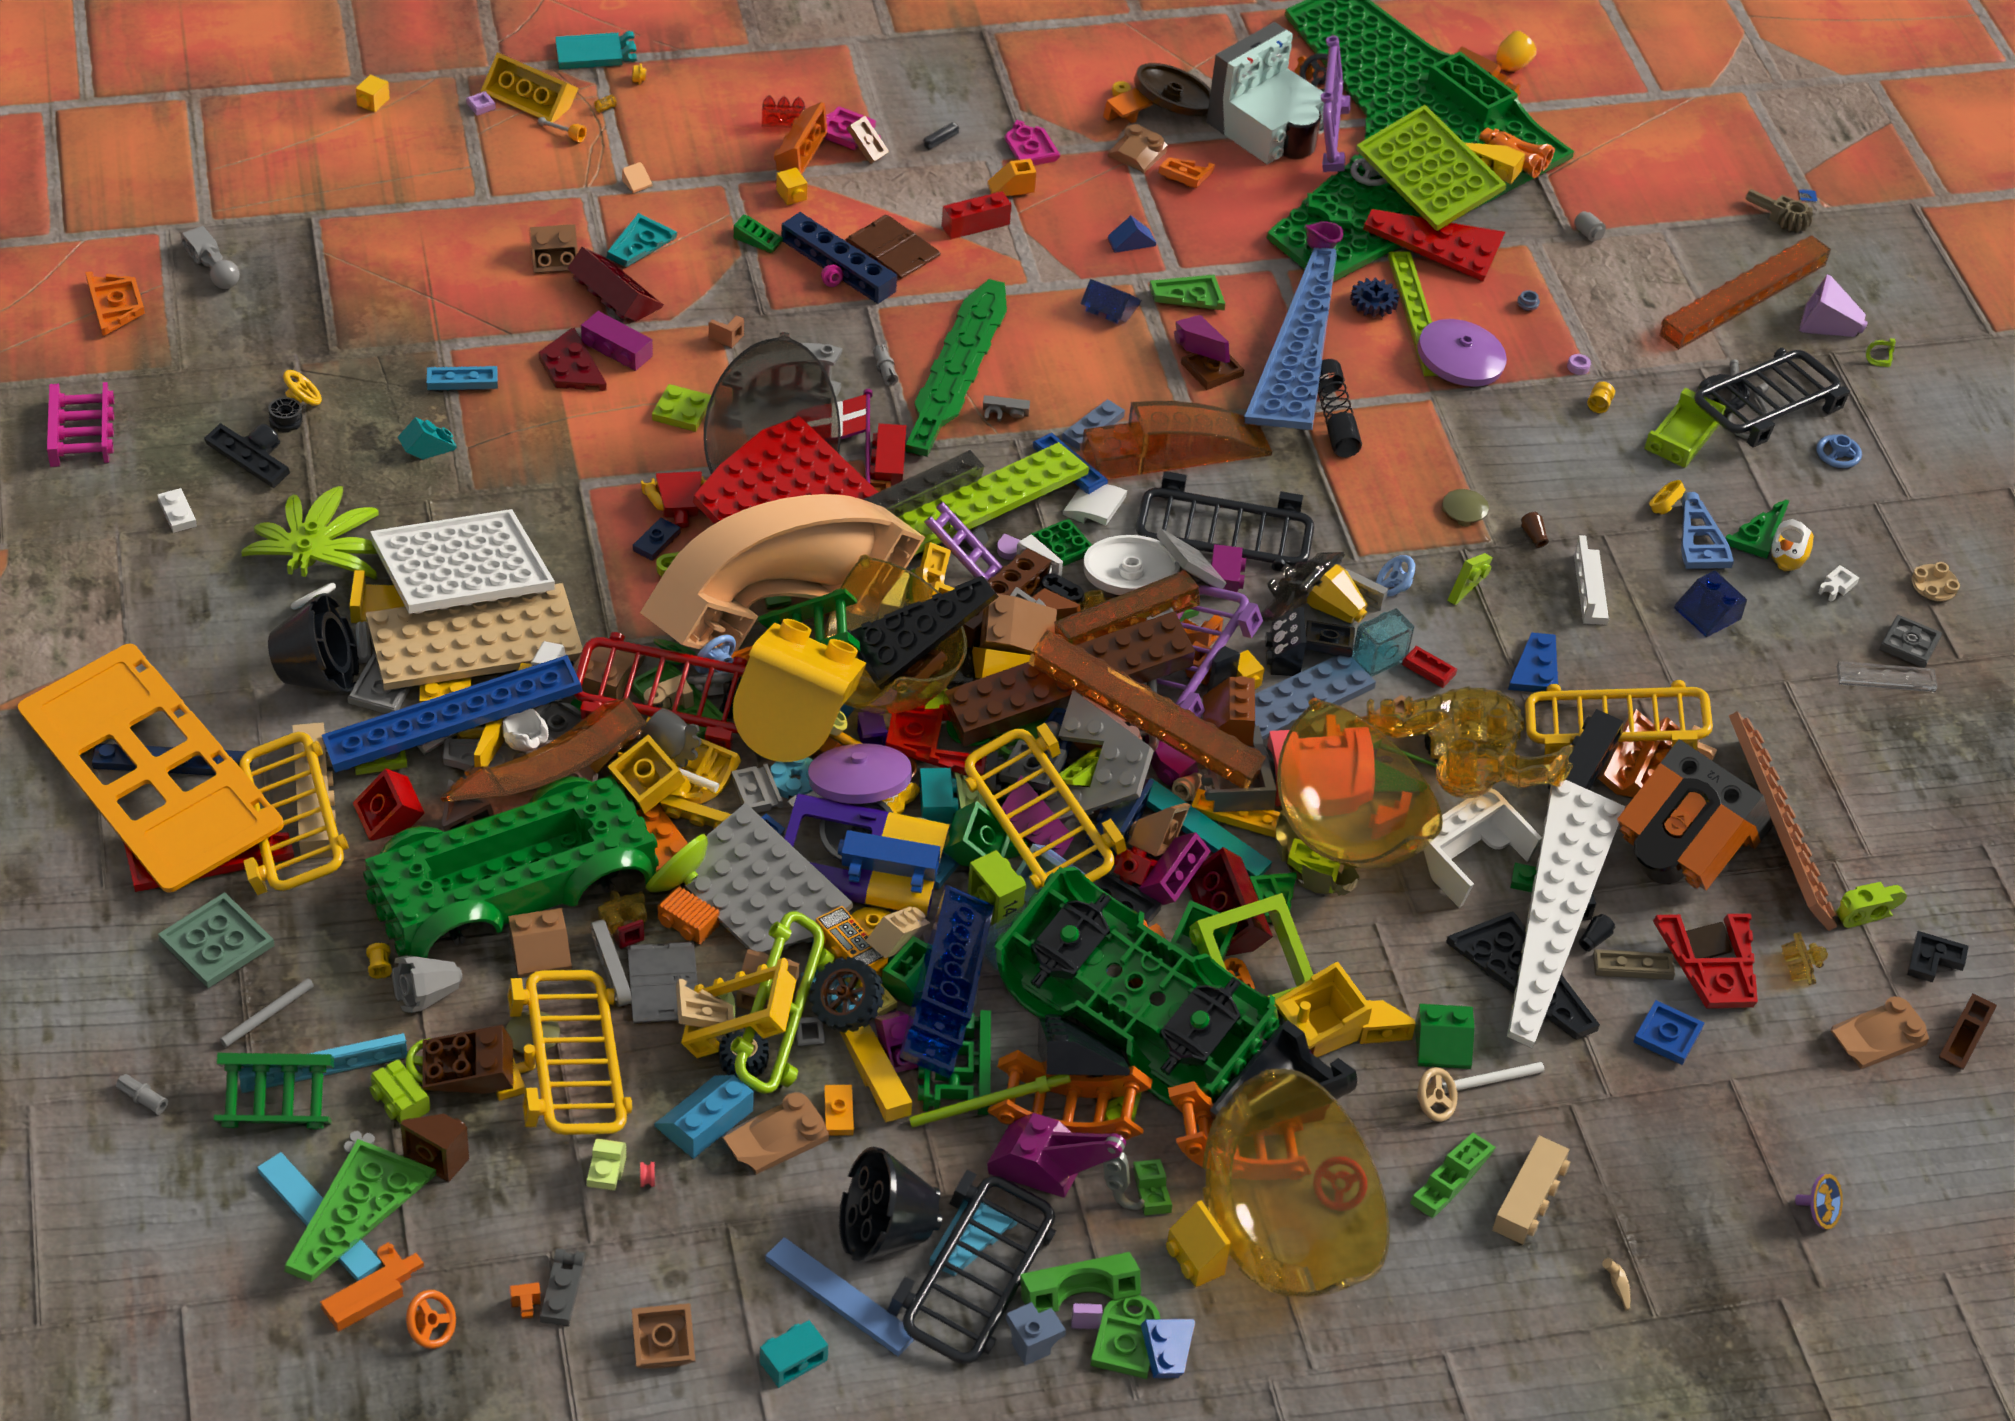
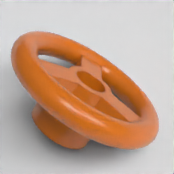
M425 1290L418 1293L411 1300L406 1313V1325L412 1339L418 1345L427 1349L439 1348L451 1339L456 1326V1314L451 1301L446 1295L436 1290ZM426 1299L439 1301L445 1308L446 1314H438L436 1311L431 1310ZM439 1323H447L445 1332L441 1337L429 1340L433 1328L437 1327Z

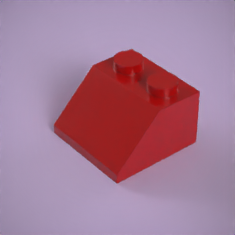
M386 768L353 802L369 840L372 841L411 828L425 814L408 776Z

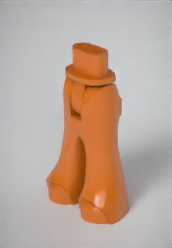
M1486 128L1479 135V139L1484 141L1485 144L1508 146L1525 153L1522 169L1533 178H1536L1541 170L1544 171L1549 166L1555 152V148L1549 144L1535 145L1527 143L1509 133L1500 132L1498 129L1491 130Z

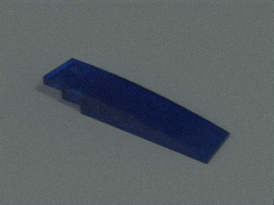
M949 885L944 887L917 982L899 1058L947 1078H950L953 1074L957 1053L962 1047L966 1026L972 1016L994 908L993 904Z

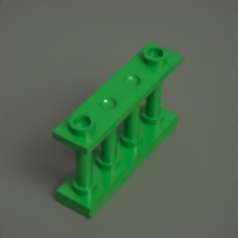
M845 588L834 590L832 593L777 611H770L758 617V621L767 629L774 623L781 625L783 619H792L802 623V621L814 617L816 641L828 645L830 639H837L851 644L860 651V642L847 631L846 607L856 604L857 599ZM836 610L837 634L825 639L824 614Z
M217 1053V1065L224 1067V1071L227 1072L225 1115H214V1121L221 1123V1128H238L239 1123L307 1124V1129H324V1124H331L329 1116H321L323 1073H326V1068L334 1069V1057L331 1054ZM241 1067H253L252 1072H255L253 1115H236L238 1072H241ZM270 1068H281V1072L284 1073L282 1116L265 1115L267 1072H270ZM298 1068H309V1072L312 1073L310 1116H293L295 1073L298 1072Z

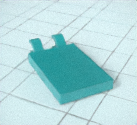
M626 31L621 36H619L618 32L557 36L555 40L559 69L623 65V61L635 62L637 61L636 53L630 54V52H637L634 40L628 41L629 39H634V32Z

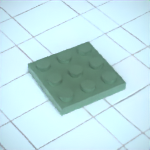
M225 892L158 934L159 941L207 988H210L274 947V939Z

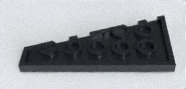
M1514 911L1447 936L1446 943L1512 993H1515L1526 927ZM1561 974L1545 1017L1575 1040L1597 1032L1600 1024Z

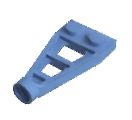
M1695 492L1684 494L1681 497L1683 507L1681 554L1685 568H1732L1734 560L1729 544L1700 500L1699 495ZM1690 519H1703L1706 526H1691ZM1693 536H1709L1714 545H1694Z

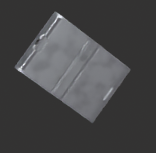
M694 942L627 946L633 1023L678 1021L676 996L678 979L686 980V987L694 990L695 985H698Z

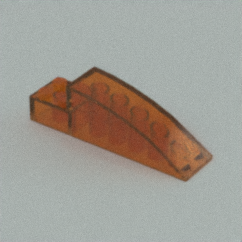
M1180 401L1131 402L1128 423L1084 429L1082 452L1086 462L1106 479L1272 455V450L1261 426L1245 424L1243 415L1216 406Z

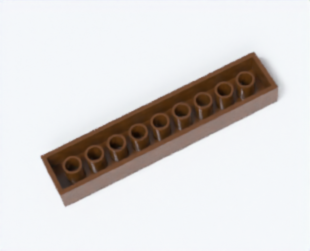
M1173 611L944 691L943 706L964 747L1047 718L1054 708L1067 709L1072 690L1081 696H1084L1090 690L1095 696L1100 694L1102 697H1106L1193 666L1195 649L1176 612Z

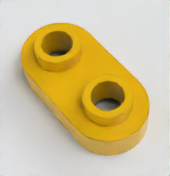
M1675 480L1666 484L1651 499L1649 505L1653 513L1666 514L1672 509L1674 503L1681 499L1685 492V487L1681 480Z

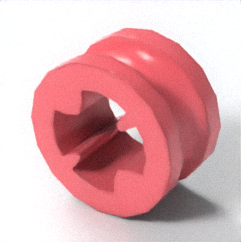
M640 1162L641 1187H644L646 1184L655 1187L654 1162H651L649 1165Z

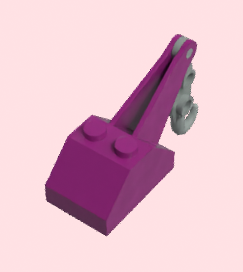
M1032 1113L1009 1124L987 1162L988 1174L999 1176L1063 1198L1067 1195L1079 1172L1103 1163L1106 1185L1113 1191L1114 1199L1119 1205L1129 1210H1140L1145 1202L1144 1199H1140L1138 1203H1134L1124 1195L1130 1183L1129 1163L1127 1156L1122 1152L1126 1146V1140L1115 1133H1072L1059 1120Z

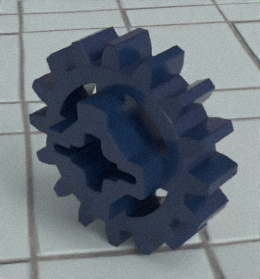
M1365 278V282L1359 280L1357 285H1353L1351 291V305L1357 306L1356 311L1363 310L1364 315L1369 313L1373 317H1376V314L1384 317L1385 312L1391 315L1392 310L1397 309L1399 301L1398 289H1392V283L1386 285V280L1384 279L1381 282L1377 278H1374L1372 281Z

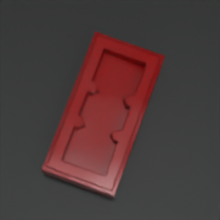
M1415 646L1402 662L1403 666L1441 688H1444L1457 672V668L1418 646Z

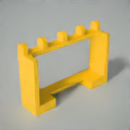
M786 958L778 959L777 965L770 968L765 964L759 965L757 972L748 975L744 971L737 972L735 979L724 982L722 978H717L712 986L706 988L703 984L695 985V992L700 994L703 989L712 994L713 997L773 979L767 1009L705 1028L685 1025L681 1043L696 1058L719 1052L720 1042L715 1037L751 1026L762 1038L785 1032L796 985V979L787 971L788 961Z

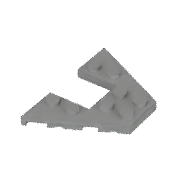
M1072 690L1059 737L1064 741L1103 746L1091 786L1067 785L1087 815L1093 814V810L1105 806L1110 808L1119 805L1123 801L1140 798L1154 752L1153 749L1079 693ZM1059 791L1043 799L1054 814L1068 806ZM1069 811L1058 819L1063 824L1069 819L1077 818L1072 811Z

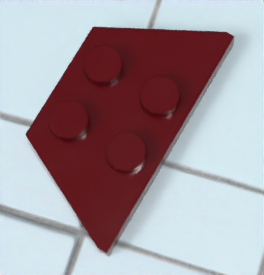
M575 327L569 329L539 351V360L555 388L585 390V386H599V391L607 390L606 381Z

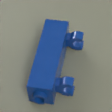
M847 830L845 840L840 839L838 855H842V865L849 867L848 875L851 882L859 883L861 871L866 869L912 877L911 892L922 893L924 880H936L940 862V846Z

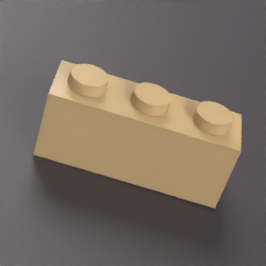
M907 907L883 916L865 942L883 957L888 958L897 954L913 936L919 939L930 922L925 919V914L918 908Z

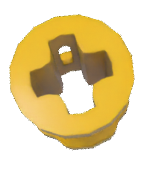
M374 943L367 947L366 955L370 960L368 967L370 977L380 979L391 975L392 968L389 963L391 949L389 945Z

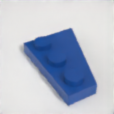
M1531 632L1509 683L1508 690L1540 692L1546 691L1547 686L1550 684H1558L1556 635Z

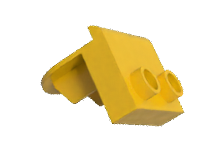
M783 619L781 625L774 623L754 643L733 702L735 726L743 741L760 756L777 762L802 760L820 749L831 733L840 708L856 690L866 666V662L855 658L858 650L851 644L837 639H830L828 645L809 638L811 629L808 626L792 619Z

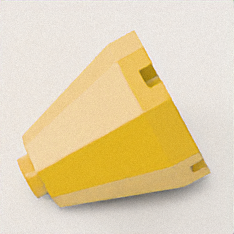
M1338 564L1320 579L1322 582L1319 586L1315 585L1305 601L1312 608L1351 624L1355 621L1359 623L1367 614L1365 610L1368 606L1348 571Z

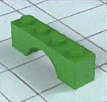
M1130 1252L1020 1274L1021 1298L1025 1305L1032 1302L1038 1313L1050 1308L1054 1312L1059 1311L1061 1303L1066 1298L1082 1292L1102 1293L1114 1300L1141 1294L1140 1269Z

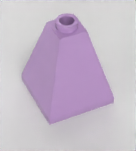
M1827 274L1805 305L1799 331L1803 333L1855 337L1858 332L1863 333L1868 322L1865 321L1866 314L1840 285Z

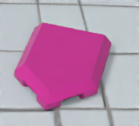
M1016 120L1013 128L1005 135L1004 139L1017 160L1031 159L1035 166L1055 162L1060 158L1058 150L1044 128L1038 126L1033 128L1024 125L1025 122Z

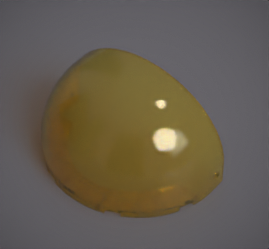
M1267 1069L1247 1080L1232 1093L1233 1097L1225 1107H1221L1207 1137L1202 1167L1206 1169V1187H1202L1205 1206L1231 1242L1229 1255L1238 1264V1270L1258 1286L1284 1296H1324L1347 1290L1371 1279L1381 1270L1385 1263L1389 1249L1390 1223L1386 1198L1378 1171L1358 1129L1337 1100L1318 1082L1301 1072L1291 1069Z

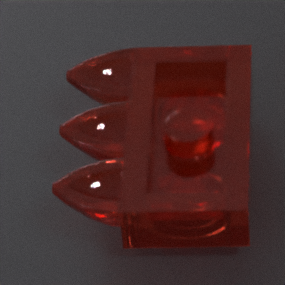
M768 95L762 104V127L792 128L794 119L799 117L802 110L805 109L804 101L797 97L793 101L792 106H790L789 100L783 96L776 105L774 99Z

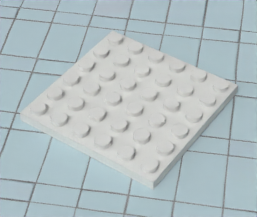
M512 509L370 531V540L409 614H419L435 609L444 610L453 606H468L477 602H492L502 598H517L526 594H541L546 591L555 590L554 579Z

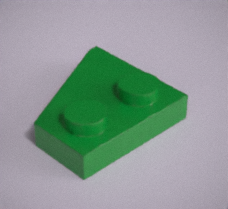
M1296 873L1249 876L1258 900L1283 893L1290 912L1294 883L1297 877ZM1264 913L1267 922H1272L1269 913Z

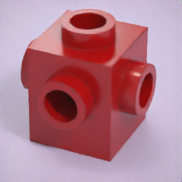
M1135 846L1132 849L1126 848L1127 850L1118 854L1114 860V865L1116 866L1114 873L1120 875L1119 879L1129 885H1134V883L1142 885L1158 861L1146 856L1148 852Z

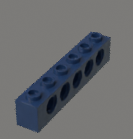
M799 212L782 223L781 237H783L785 244L823 269L828 265L839 266L843 271L842 281L875 303H881L896 292L897 274L805 214Z

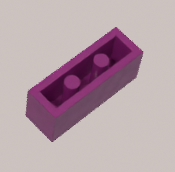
M597 311L581 325V340L586 346L635 371L653 357V339L600 311Z
M1197 832L1174 838L1139 887L1141 892L1162 903V905L1176 902L1211 852Z

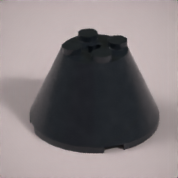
M869 1147L857 1157L848 1174V1177H852L848 1192L842 1193L839 1212L841 1243L845 1253L852 1255V1260L865 1262L923 1243L931 1237L934 1230L938 1231L940 1229L942 1216L939 1214L941 1194L939 1188L932 1187L882 1148Z

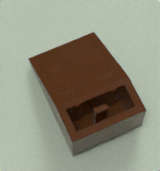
M503 1025L423 1040L422 1088L434 1091L484 1094L513 1089V1040Z

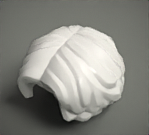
M528 709L503 719L505 742L514 750L532 751L548 740L549 733L546 721L540 717L535 709Z

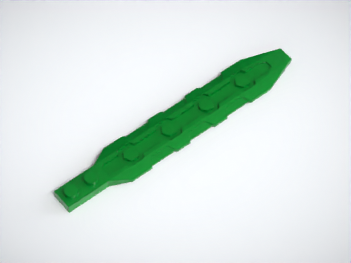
M988 279L964 299L957 313V320L944 340L943 349L930 369L929 378L914 402L918 420L906 442V452L928 457L941 427L959 415L965 403L964 398L967 391L978 375V368L984 355H987L992 344L991 340L1007 313L1004 282Z

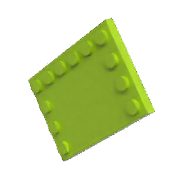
M1426 105L1357 144L1356 151L1436 231L1506 190V183Z

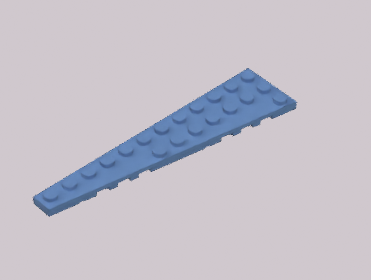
M1313 249L1244 416L1245 424L1302 430L1313 429L1335 271L1336 249Z

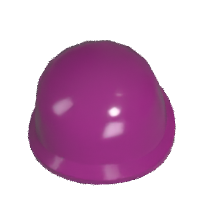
M1318 222L1311 225L1306 224L1305 226L1306 242L1312 249H1334L1336 244L1342 240L1343 230L1337 224Z

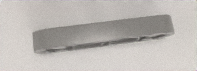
M605 920L591 922L590 929L593 942L609 986L614 989L616 1005L620 1007L631 1004L630 988Z

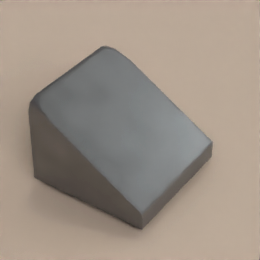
M817 1017L801 1018L796 1031L797 1046L825 1044L823 1022Z

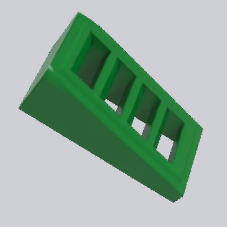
M745 214L734 224L733 239L769 253H773L783 242V237Z

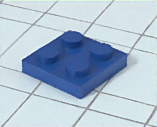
M1655 1000L1633 1042L1683 1065L1703 1029L1704 1022Z

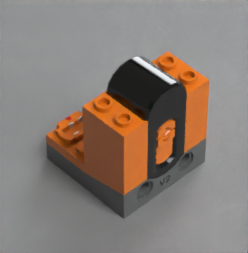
M1678 739L1617 818L1620 825L1619 830L1624 834L1623 838L1634 846L1635 855L1644 874L1648 878L1659 884H1672L1680 881L1685 876L1687 877L1685 881L1692 887L1698 889L1700 886L1706 891L1740 846L1747 847V845H1750L1755 849L1773 826L1763 794L1680 739Z

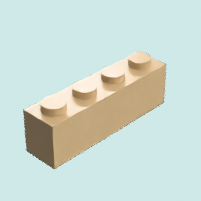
M1542 1136L1537 1138L1496 1216L1492 1231L1522 1245L1528 1235L1534 1236L1539 1225V1221L1536 1220L1538 1215H1545L1550 1203L1547 1200L1548 1196H1555L1560 1185V1181L1557 1179L1559 1175L1564 1177L1571 1162L1566 1160L1570 1149Z

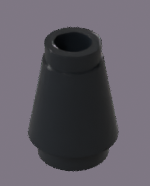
M1604 914L1594 916L1579 940V945L1584 950L1590 952L1613 935V930L1615 929L1614 922Z

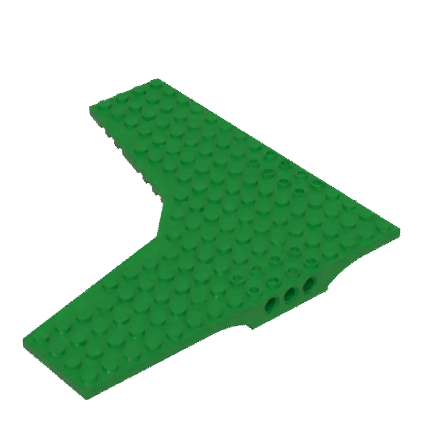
M1304 0L1285 9V17L1315 54H1328L1329 46L1326 44V39L1330 36H1337L1339 38L1343 88L1366 115L1365 140L1416 109L1426 105L1464 143L1485 144L1484 141L1479 139V135L1483 130L1489 128L1491 130L1498 129L1500 132L1504 131L1527 143L1551 145L1555 148L1553 158L1549 166L1544 171L1541 170L1539 175L1573 158L1575 151L1534 121L1521 105L1516 92L1462 52L1449 54L1433 47L1371 0ZM1321 60L1323 64L1327 67V61ZM1360 154L1354 155L1350 159V162L1345 166V171H1338L1336 175L1330 176L1313 191V193L1330 194L1333 202L1342 207L1350 208L1352 212L1351 229H1342V240L1334 247L1336 249V263L1333 282L1402 247L1363 230L1372 209L1422 217L1388 182L1380 186H1368L1359 183L1353 178L1351 166L1356 160L1363 158ZM1361 165L1357 168V172L1363 176L1366 170ZM1522 169L1511 184L1505 182L1506 190L1483 204L1534 178ZM1377 175L1371 177L1370 179L1375 180L1381 179L1383 177L1381 175ZM1305 198L1299 208H1294L1286 219L1280 220L1267 232V239L1302 268L1306 269L1313 249L1306 242L1305 226L1306 224L1311 225L1327 221L1321 216L1307 213V198Z

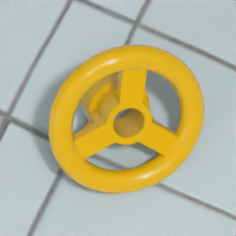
M286 370L283 373L284 382L289 388L285 392L287 397L298 400L300 404L303 401L313 406L321 403V394L309 379L294 370ZM290 377L297 379V382H293Z

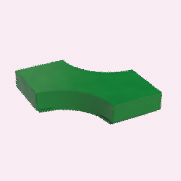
M1307 193V213L1321 216L1327 222L1337 224L1342 229H1351L1352 212L1350 208L1342 207L1333 202L1330 194Z

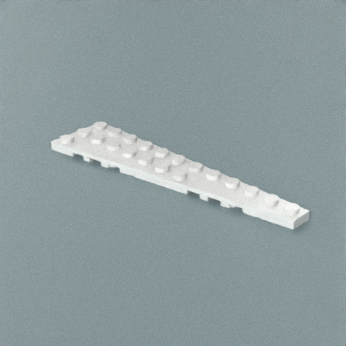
M1561 778L1560 787L1553 786L1552 784L1550 787L1547 804L1548 810L1544 821V833L1540 844V856L1537 861V873L1534 878L1525 930V942L1522 947L1518 982L1515 988L1514 1004L1512 1005L1507 1037L1531 1048L1536 1041L1619 824L1617 818L1625 809L1624 805Z

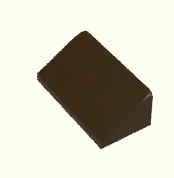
M1723 922L1686 931L1695 958H1712L1732 952Z

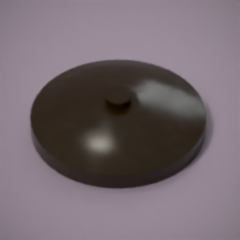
M1160 63L1143 64L1137 69L1134 76L1135 86L1153 103L1182 115L1203 116L1208 114L1211 89L1194 75L1182 69Z

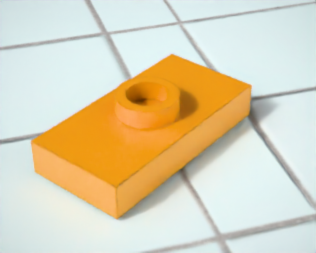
M825 1085V1126L829 1136L853 1135L852 1085Z

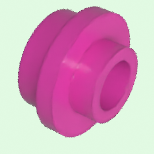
M837 265L826 266L821 273L823 283L829 287L837 286L843 278L842 269Z

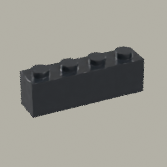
M1598 709L1595 710L1592 717L1588 716L1582 727L1584 731L1581 736L1577 735L1574 738L1570 755H1565L1559 766L1560 772L1566 771L1564 774H1561L1565 776L1563 779L1588 790L1591 789L1623 733L1622 720Z

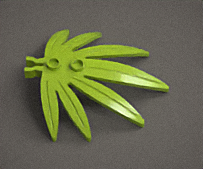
M338 486L323 493L313 503L305 522L302 523V504L299 497L293 494L287 499L285 506L286 519L291 532L287 533L281 526L270 522L255 525L254 532L269 540L257 541L242 549V557L249 555H291L293 558L287 564L288 574L293 575L294 570L298 569L300 565L301 576L303 577L307 576V568L314 565L316 560L353 572L355 570L365 571V576L377 579L376 571L363 560L348 554H378L371 540L358 537L332 539L378 516V509L372 507L353 509L338 516L328 525L343 496V487Z

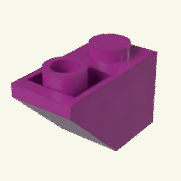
M896 1011L877 1016L874 1020L878 1040L896 1073L918 1068L908 1014Z

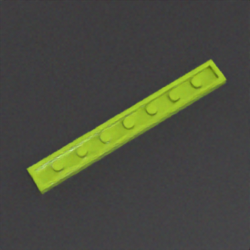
M1389 252V264L1423 375L1438 376L1423 363L1417 349L1421 332L1428 324L1432 323V319L1411 252Z

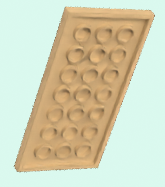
M563 583L555 584V590L546 591L541 594L532 593L517 598L508 597L492 602L483 601L468 606L459 605L444 610H429L419 614H409L406 607L366 612V621L384 690L518 670L521 663L531 664L544 641L563 645L565 654L568 655L570 661H577L583 649Z

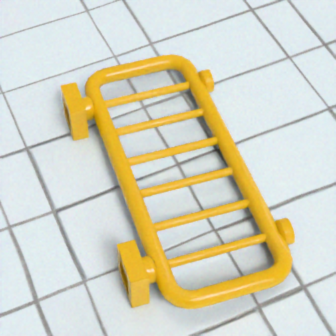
M1682 680L1673 681L1671 687L1561 691V687L1558 684H1550L1547 686L1546 691L1531 694L1525 702L1526 733L1533 742L1545 744V762H1561L1565 755H1570V743L1573 742L1577 735L1581 736L1584 731L1582 729L1584 724L1582 700L1602 699L1603 712L1608 714L1607 699H1627L1630 732H1623L1618 742L1671 741L1672 749L1678 739L1697 750L1698 740L1707 737L1713 728L1708 693L1698 687H1686L1685 682ZM1677 697L1680 730L1660 731L1657 698ZM1682 697H1697L1700 699L1703 724L1701 729L1685 730ZM1632 698H1652L1655 731L1635 732ZM1577 700L1579 733L1559 734L1557 701ZM1539 701H1552L1554 734H1540L1536 732L1535 703Z
M1046 723L1036 727L1037 739L1029 731L1013 729L968 755L965 761V771L968 778L965 779L969 790L972 793L978 790L1033 873V875L1029 876V879L1036 890L1043 888L1046 878L1051 873H1055L1059 867L1066 868L1098 849L1104 858L1103 864L1085 874L1091 882H1094L1110 872L1114 865L1111 847H1113L1117 855L1127 850L1124 837L1111 818L1102 823L1104 834L1100 835L1044 753L1047 751L1051 758L1061 754L1059 743ZM1015 739L1025 741L1029 747L1028 750L986 774L980 776L975 769V763L1011 741ZM1033 753L1042 768L993 795L984 780ZM1046 772L1055 787L1006 815L997 799ZM1059 791L1068 806L1019 834L1009 819ZM1069 811L1074 813L1081 826L1038 851L1031 853L1022 838ZM1085 830L1095 845L1045 873L1035 858Z
M304 732L291 733L252 748L242 756L239 762V767L254 783L253 776L306 756L309 770L259 790L261 793H264L305 776L312 775L315 788L274 803L272 806L276 809L316 793L320 806L283 820L284 826L319 812L322 813L325 824L322 827L270 846L268 838L258 843L264 865L259 866L254 857L244 860L248 881L257 895L268 892L266 880H268L269 885L273 889L286 891L335 872L344 860L343 850L349 848L344 834L338 835L318 761V757L323 755L322 748L318 740L313 742L310 735ZM297 742L303 743L305 751L251 772L250 763L255 758ZM259 803L253 806L257 812L264 809H260ZM327 831L329 845L281 864H274L272 851ZM332 850L333 859L329 863L282 881L278 879L277 870Z
M589 970L536 971L527 978L526 989H523L522 978H511L507 994L510 1017L521 1016L523 1006L528 1005L541 1099H539L537 1088H526L522 1103L525 1127H537L539 1116H544L546 1126L551 1131L561 1135L612 1134L623 1129L626 1124L627 1114L632 1112L631 1097H624L609 1008V1004H614V989H606L604 979L598 973ZM541 981H590L595 985L596 994H537L536 984ZM597 999L600 1014L540 1016L538 1000ZM541 1021H601L603 1037L544 1038ZM604 1042L607 1059L547 1060L544 1043ZM548 1065H608L610 1081L550 1082ZM611 1086L613 1103L553 1104L551 1087ZM614 1108L616 1120L611 1123L562 1124L556 1120L554 1110Z

